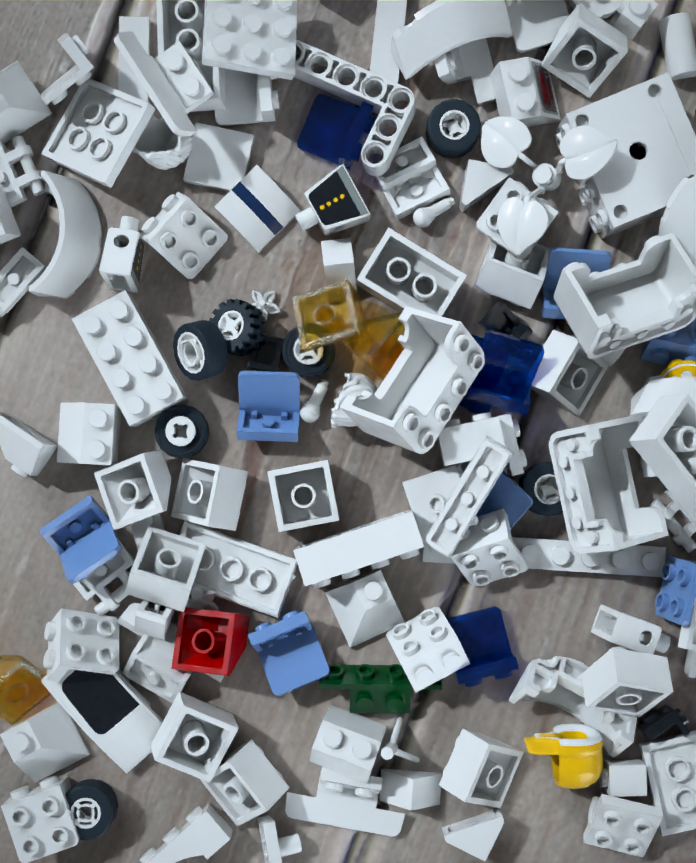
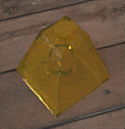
M348 279L291 298L300 347L303 353L361 334L365 319L360 296Z
M403 311L367 319L345 340L355 354L382 381L404 350V347L397 340L400 335L404 336L405 325L398 319Z
M0 655V717L11 725L15 724L51 695L41 682V679L47 674L20 655Z

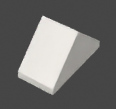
M469 159L465 170L459 209L464 212L503 185L509 177L513 176L515 171L512 167L496 168L487 162Z
M351 238L321 241L327 300L357 298Z
M143 600L136 610L135 631L165 640L175 609Z
M381 769L383 782L381 792L379 793V801L411 811L440 805L441 787L439 783L442 773Z
M498 808L442 827V831L447 843L486 861L504 824V819Z

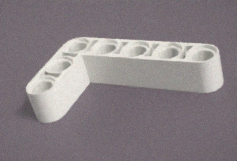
M296 40V54L300 55V58L295 61V78L379 114L363 145L361 158L363 167L368 174L372 176L383 175L389 169L415 115L414 94L403 85ZM323 65L327 67L323 73L313 72L318 66ZM346 77L355 79L350 85L340 84L342 79ZM372 89L382 91L377 97H369L367 95ZM403 100L409 103L405 109L394 107L398 101ZM386 127L396 129L392 136L387 137L381 134L382 130ZM373 154L383 156L381 162L376 164L370 163L368 158Z

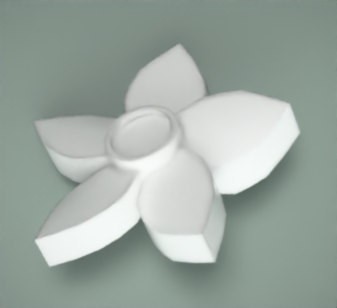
M252 290V299L255 302L252 305L262 311L263 314L261 316L265 317L266 320L268 313L271 315L281 313L279 307L273 303L275 300V290L265 293L264 296Z
M193 586L186 604L187 607L212 611L220 610L212 602L216 594L215 591L204 592L202 588Z

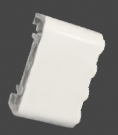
M674 233L661 237L657 235L645 242L638 260L627 264L619 263L611 269L590 273L591 270L586 263L573 262L562 269L554 293L555 302L587 357L595 359L680 330L693 322L696 318V267Z
M406 306L398 318L405 325L404 336L400 335L397 339L404 347V350L375 394L366 390L361 394V398L348 394L340 408L363 432L418 454H424L433 447L439 434L450 420L462 398L466 395L479 371L483 368L485 358L482 348L462 322Z
M642 414L557 431L549 439V451L568 538L572 548L578 553L617 551L669 536L664 515L658 508L651 506L639 508L626 448L633 447L629 440L643 422Z

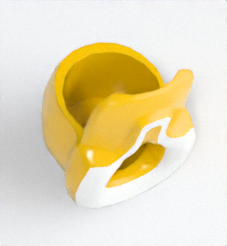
M560 724L553 727L549 733H535L533 736L524 738L523 742L526 744L528 753L552 755V771L556 786L566 789L587 788L596 783L601 777L603 770V740L601 734L596 729L583 724Z

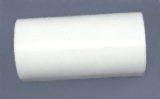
M686 12L676 13L661 19L658 25L666 69L671 79L678 80L696 77V46L690 14Z

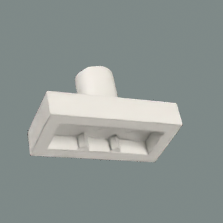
M269 815L257 818L265 863H282L281 857L302 852L300 838L297 833L278 838L275 821Z

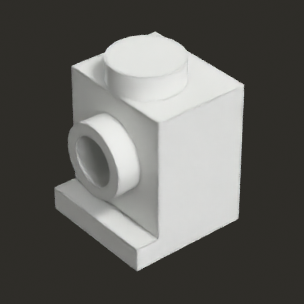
M624 0L609 23L633 40L659 4L654 0Z

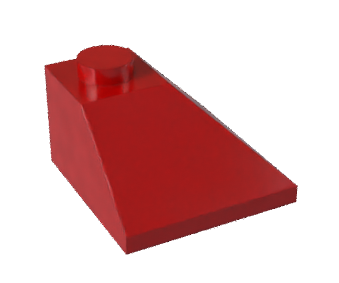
M185 608L184 612L179 611L171 669L230 676L247 646L250 616L194 608Z

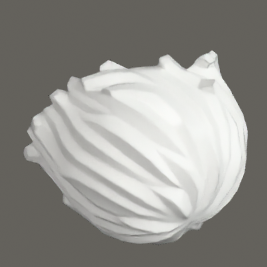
M153 114L133 148V152L158 169L176 168L190 155L192 138L191 136L176 135L171 131L163 117L157 119Z
M345 373L347 383L344 384L342 391H338L339 397L334 399L335 406L331 409L333 412L331 415L332 428L335 429L337 426H357L340 406L348 394L361 398L364 390L373 394L376 393L377 387L375 383L366 375L361 373Z

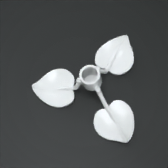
M502 116L492 118L484 123L482 126L481 150L485 160L496 168H508L519 157L533 169L532 180L538 186V189L525 196L524 201L515 197L509 198L502 204L497 218L499 233L506 246L517 255L522 254L544 235L548 227L549 215L545 207L539 202H530V200L539 194H544L545 191H553L560 186L564 164L567 175L572 179L585 180L596 175L612 158L618 145L617 139L594 127H575L563 137L560 143V152L564 158L559 160L557 167L554 168L547 163L537 165L522 153L531 145L532 136L528 127L521 121Z

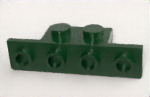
M330 664L328 665L330 668L329 675L319 680V689H350V713H410L411 690L414 689L402 665ZM442 679L422 690H442Z

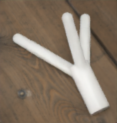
M398 717L390 742L385 747H380L378 754H381L385 760H389L394 755L418 763L420 761L419 757L398 749L396 742L403 719Z

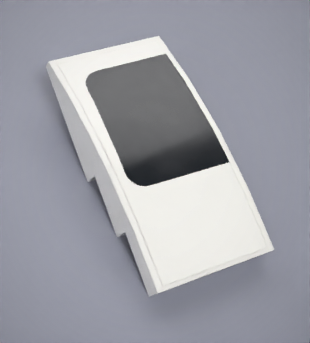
M69 669L59 682L48 681L47 675L41 679L43 685L64 710L126 774L152 752L151 743L164 720L151 709L150 702L130 684L129 678L122 675L120 669L113 675Z

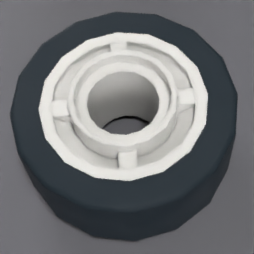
M206 320L187 323L178 328L174 335L173 350L178 367L183 374L191 380L200 381L222 373L227 365L228 351L226 341L219 328Z

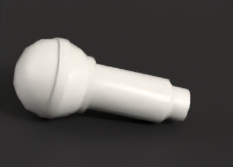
M450 196L430 207L416 209L413 214L414 223L420 228H427L436 216L447 211L455 204L454 199Z
M321 379L310 400L300 408V417L303 421L312 423L319 418V406L328 390V381Z

